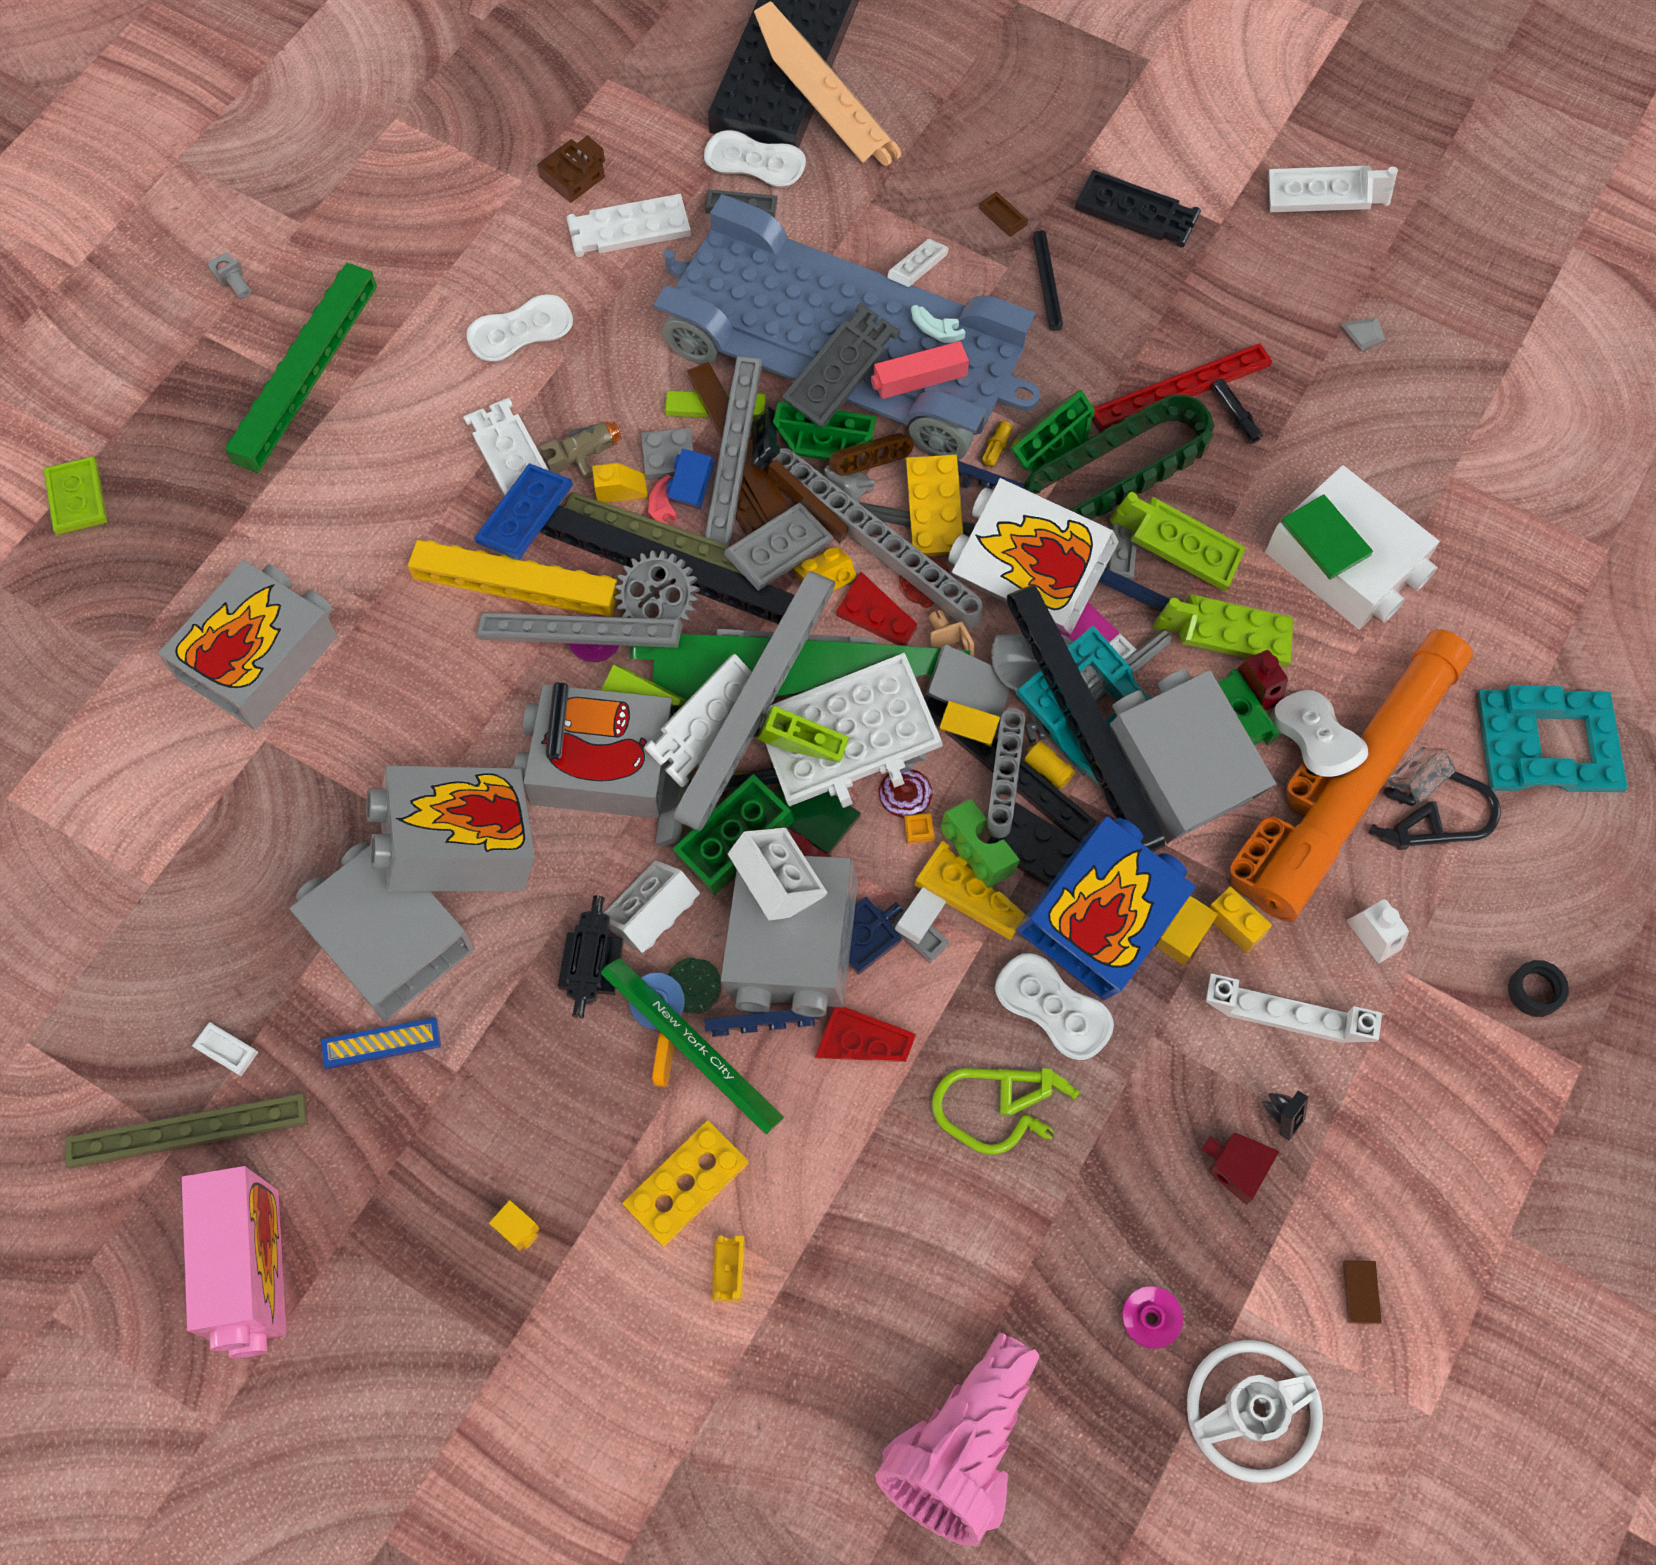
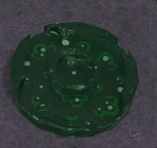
M686 958L677 962L669 970L668 975L672 976L681 985L684 992V1013L700 1014L711 1009L718 1002L722 992L721 977L717 968L709 961Z

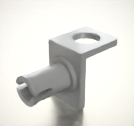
M224 253L207 263L221 286L224 287L229 284L239 299H244L251 294V288L248 287L242 278L243 272L238 259L233 261L228 253ZM219 263H228V265L222 267L217 271V266Z

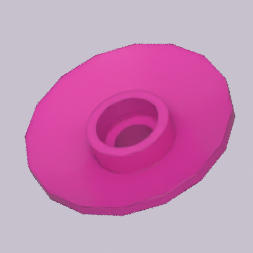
M1156 1286L1142 1287L1132 1292L1125 1301L1122 1311L1123 1326L1129 1337L1138 1345L1149 1349L1164 1348L1173 1343L1181 1333L1183 1325L1182 1309L1177 1299L1167 1290ZM1148 1313L1155 1316V1324H1149L1146 1321Z

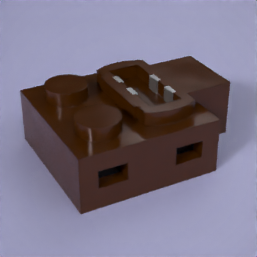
M588 135L578 143L570 139L537 164L539 177L567 201L572 203L605 178L602 164L605 162L604 150Z

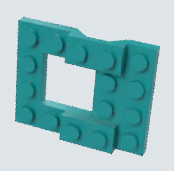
M1094 626L1068 646L1079 671L1081 672L1090 665L1106 682L1107 685L1104 688L1116 701L1141 690L1147 701L1152 699L1135 682L1127 662ZM1040 670L1015 693L1051 732L1048 735L1049 738L1082 775L1088 774L1098 785ZM1116 713L1106 720L1107 725L1117 717Z
M1509 685L1506 690H1479L1476 693L1489 788L1492 791H1520L1538 785L1561 786L1568 792L1624 793L1628 789L1611 691H1563L1562 686ZM1536 719H1584L1592 763H1575L1574 759L1543 758Z

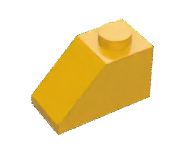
M619 463L592 466L598 501L608 503L648 498L644 473Z

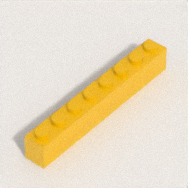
M417 540L408 563L412 579L589 615L596 614L612 617L617 601L615 596L619 594V589L615 588V585H618L617 580L607 575L596 576L582 570L571 571L557 565L546 566L532 560L521 561L506 555H491L482 550L471 551L457 545H441L432 540Z

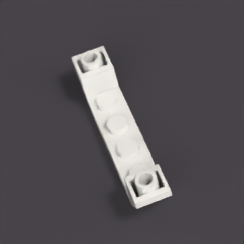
M1210 974L1206 1002L1228 1017L1340 1043L1377 1042L1379 1040L1381 1012L1353 1006L1346 1013L1238 988V979Z

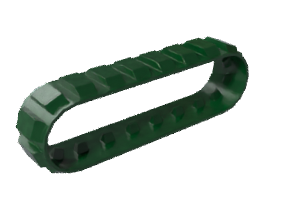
M1180 394L1165 397L1158 402H1153L1144 407L1142 411L1128 416L1121 423L1114 424L1103 430L1101 434L1094 435L1085 440L1078 447L1069 449L1062 453L1060 457L1053 458L1042 464L1040 469L1033 471L1027 478L1024 489L1033 494L1040 493L1044 488L1158 424L1167 421H1179L1195 430L1198 436H1195L1189 443L1078 506L1068 509L1093 521L1094 518L1101 517L1112 511L1115 506L1120 505L1130 492L1142 494L1152 488L1155 483L1163 482L1173 476L1176 471H1182L1191 466L1195 459L1202 458L1208 450L1213 437L1212 432L1215 424L1212 415L1207 407L1197 398Z

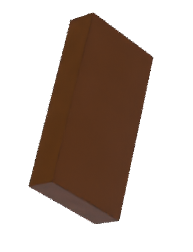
M995 192L979 203V209L1009 237L1028 224V219L998 192Z
M1345 1260L1343 1268L1348 1323L1381 1324L1376 1261Z

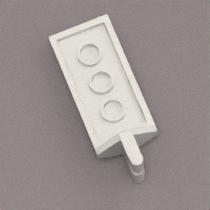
M1370 166L1269 169L1270 212L1371 209V205L1375 203L1389 206L1398 169L1390 167L1388 170L1372 171Z

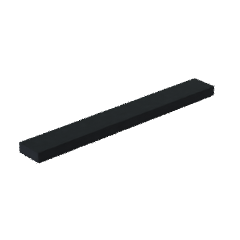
M925 695L923 698L934 724L940 728L948 704ZM948 731L945 732L994 773L998 739L994 738L992 746H988L976 740ZM1020 758L1016 792L1066 834L1080 841L1094 827L1096 820ZM1007 770L1001 771V773L1005 775L1012 774L1010 771Z

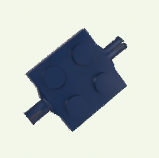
M867 896L855 905L849 965L858 975L902 941V937L893 928L891 919L903 911L897 902L884 912L875 907Z

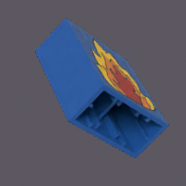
M1108 816L1089 831L1015 930L1103 1001L1123 990L1196 888L1193 883L1185 878L1187 869L1177 858L1167 853H1160L1157 856L1141 843L1143 835L1134 824L1122 818H1116L1113 821Z

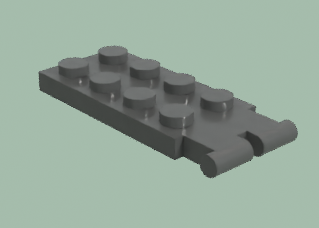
M861 302L855 309L857 314L850 322L845 320L782 396L783 401L821 429L824 428L874 367V364L885 353L883 347L891 337L896 339L901 332L883 318L876 324L875 322L879 315Z

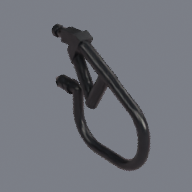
M1431 768L1418 775L1409 795H1407L1408 792H1402L1394 787H1385L1384 795L1391 800L1398 801L1401 805L1404 803L1414 806L1427 780L1433 777H1445L1475 789L1485 796L1491 808V815L1487 825L1478 831L1444 833L1437 802L1431 801L1394 825L1393 830L1380 828L1372 824L1368 834H1374L1380 838V841L1396 847L1397 850H1407L1409 846L1481 840L1492 834L1496 829L1501 816V807L1495 793L1484 783L1448 768ZM1425 817H1429L1432 834L1409 835V828Z

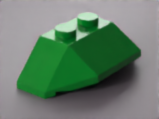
M1079 390L1049 408L1015 437L1010 449L1025 470L1037 471L1041 468L1042 464L1053 458L1060 457L1062 453L1073 447H1078L1088 439L1091 419L1094 416L1095 410L1084 392Z
M778 401L773 425L789 449L796 455L829 461L834 452L872 441L877 416L837 410L824 428L821 429L786 402Z

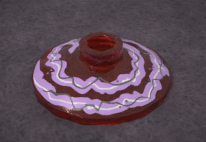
M914 769L900 771L905 784L894 788L888 773L882 780L879 788V798L884 809L900 818H904L906 815L922 814L929 807L933 797L932 786L928 778L920 771ZM908 786L911 788V791L904 792L901 788Z

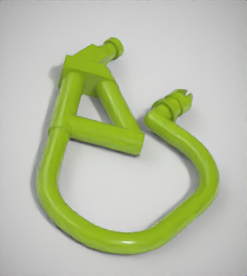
M961 1068L946 1075L938 1084L932 1098V1110L937 1123L948 1134L979 1153L996 1155L1013 1148L1028 1127L1031 1132H1036L1037 1135L1044 1139H1052L1054 1132L1051 1127L1041 1123L1038 1118L1035 1120L1029 1115H1023L1011 1135L1005 1141L991 1145L982 1143L950 1123L945 1117L942 1109V1100L952 1083L963 1078L1001 1081V1116H1011L1050 1097L1052 1088L1061 1094L1064 1093L1071 1096L1073 1100H1076L1080 1090L1075 1089L1069 1084V1081L1054 1073L1052 1069L1042 1068L1041 1071ZM1012 1081L1041 1083V1088L1012 1102Z

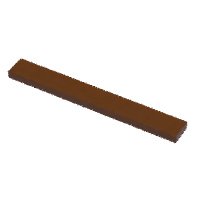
M707 362L686 372L689 381L722 439L729 397L710 363ZM749 437L743 479L769 522L790 508L777 484L768 477L767 466L764 469H759L754 464L753 441Z

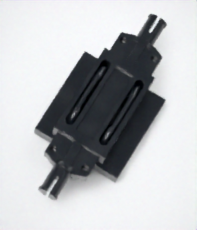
M594 895L591 911L581 913L579 925H575L574 933L567 932L558 988L567 990V997L575 1001L572 1014L574 1018L579 1016V1019H583L586 1005H592L597 1000L598 994L615 996L616 988L601 972L607 965L622 957L624 940L623 938L610 937V917L602 913L605 900L603 896H599L598 899V896Z

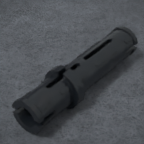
M1222 378L1215 381L1211 389L1231 415L1237 429L1240 428L1250 444L1258 442L1261 439L1260 437H1263V433L1253 421V415L1244 409L1225 379Z

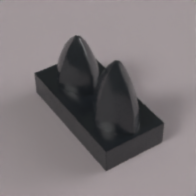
M1299 1090L1293 1098L1280 1093H1269L1268 1096L1271 1101H1263L1262 1103L1268 1113L1280 1124L1279 1135L1290 1141L1306 1119L1308 1096Z

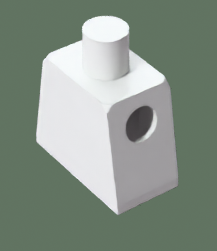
M1385 899L1347 919V923L1378 964L1401 951L1409 933L1407 926L1400 918L1399 912L1392 908Z

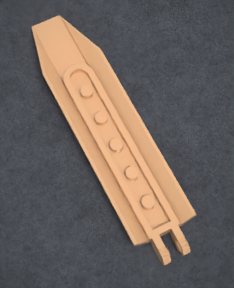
M771 1L756 9L754 13L772 59L860 161L864 163L871 155H874L881 164L887 166L892 161L891 157L894 160L898 159L901 156V150L895 141H893Z

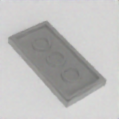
M799 502L727 548L724 555L759 591L830 544L834 537Z

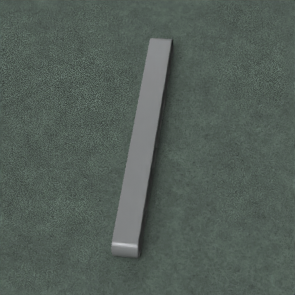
M782 448L780 449V454L772 458V461L778 460L848 526L847 534L940 608L958 622L962 621L965 627L972 628L981 623L982 601L976 594L793 451ZM912 564L917 565L916 567H909ZM930 579L937 580L935 582H928ZM949 594L956 595L955 597H947ZM969 609L975 610V612L968 613L966 611Z
M813 571L807 573L674 813V820L697 831L702 830L831 597L835 581Z

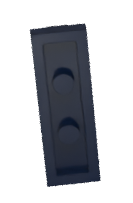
M957 460L958 475L965 478L964 488L970 486L971 479L969 476L979 479L978 485L989 489L997 485L1000 478L1024 489L1023 483Z

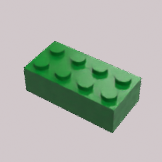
M753 774L711 813L701 831L693 829L673 848L677 859L715 896L736 876L737 869L728 853L743 832L776 828L787 829L794 822L791 810Z

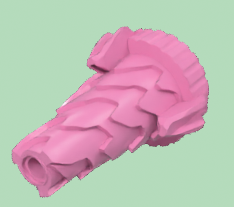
M1004 1333L997 1334L983 1360L973 1368L961 1386L957 1384L941 1411L935 1409L928 1423L924 1420L920 1421L885 1447L882 1452L883 1462L876 1472L875 1478L876 1483L887 1498L926 1529L960 1545L976 1546L980 1543L987 1530L999 1528L1005 1512L1009 1476L1007 1472L999 1471L996 1468L1010 1445L1006 1440L1018 1420L1017 1410L1030 1388L1027 1382L1039 1360L1038 1352L1035 1349H1029L1017 1339L1006 1336Z

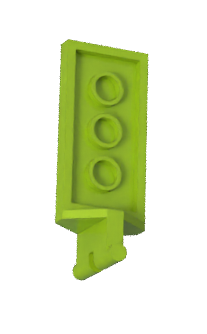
M1130 492L1109 519L1112 524H1119L1132 531L1130 541L1223 591L1229 588L1246 549L1245 546L1153 496L1146 503L1139 499L1136 493Z
M1189 594L1185 603L1180 602L1177 598H1171L1152 624L1153 629L1157 631L1164 629L1178 632L1184 645L1247 659L1262 651L1269 650L1272 655L1278 658L1280 666L1288 667L1291 663L1294 617Z

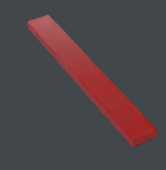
M1261 343L1094 407L1095 412L1091 420L1099 433H1101L1110 426L1121 423L1128 416L1142 411L1144 407L1153 402H1158L1165 397L1175 394L1196 396L1211 390V386L1214 385L1213 383L1219 379H1225L1226 383L1232 382L1270 367L1272 360Z

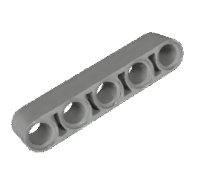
M1016 708L1005 710L1000 720L987 819V831L996 838L1006 837L1012 827L1025 725L1023 712ZM1013 723V724H1016L1017 726H1016V727H1010V726H1008L1007 724ZM1005 747H1012V748H1014L1015 750L1008 751V750H1005L1004 748H1005ZM1007 770L1010 771L1012 774L1005 775L1002 774L1001 771ZM1004 794L1009 798L1001 799L997 795ZM1003 819L1006 822L1003 824L996 823L994 820Z

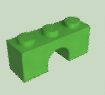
M970 799L946 811L940 828L943 835L950 839L957 848L960 857L966 860L972 867L975 876L982 880L986 887L989 888L1014 875L1020 859L1004 839L994 844H987L978 839L977 836L982 834L987 818L973 800Z

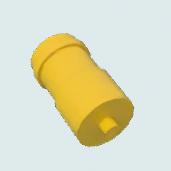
M1042 741L1038 742L1034 747L1029 746L1027 749L1029 753L1024 762L1039 774L1044 775L1052 782V785L1059 789L1064 788L1076 773L1070 764L1065 763L1057 756V753Z

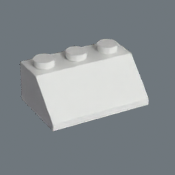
M786 828L743 832L728 853V856L769 921L790 918L822 899L828 893Z
M655 860L617 898L604 914L610 917L609 929L619 938H623L624 943L629 947L643 953L654 945L660 934L664 930L669 929L684 910L692 906L694 899L700 893L681 870Z

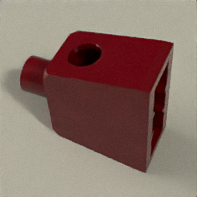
M1269 650L1262 651L1246 659L1237 668L1265 711L1276 706L1279 701L1284 699L1288 678L1280 667L1278 658L1272 655Z
M1233 1133L1225 1144L1210 1135L1201 1149L1216 1159L1209 1173L1246 1205L1255 1197L1279 1153L1274 1148L1238 1133Z

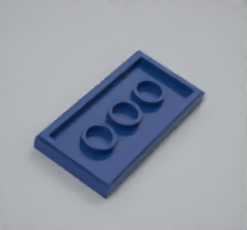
M529 463L474 537L475 542L520 560L573 486L572 480Z

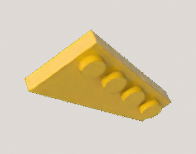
M942 840L916 879L914 886L920 889L924 887L945 900L949 906L1005 938L1012 940L1017 932L1015 931L1025 918L1026 914L1000 891L996 892L992 887L987 888L982 880L975 876L973 870L967 866L968 862L962 859L960 855L957 857L949 850L950 846Z

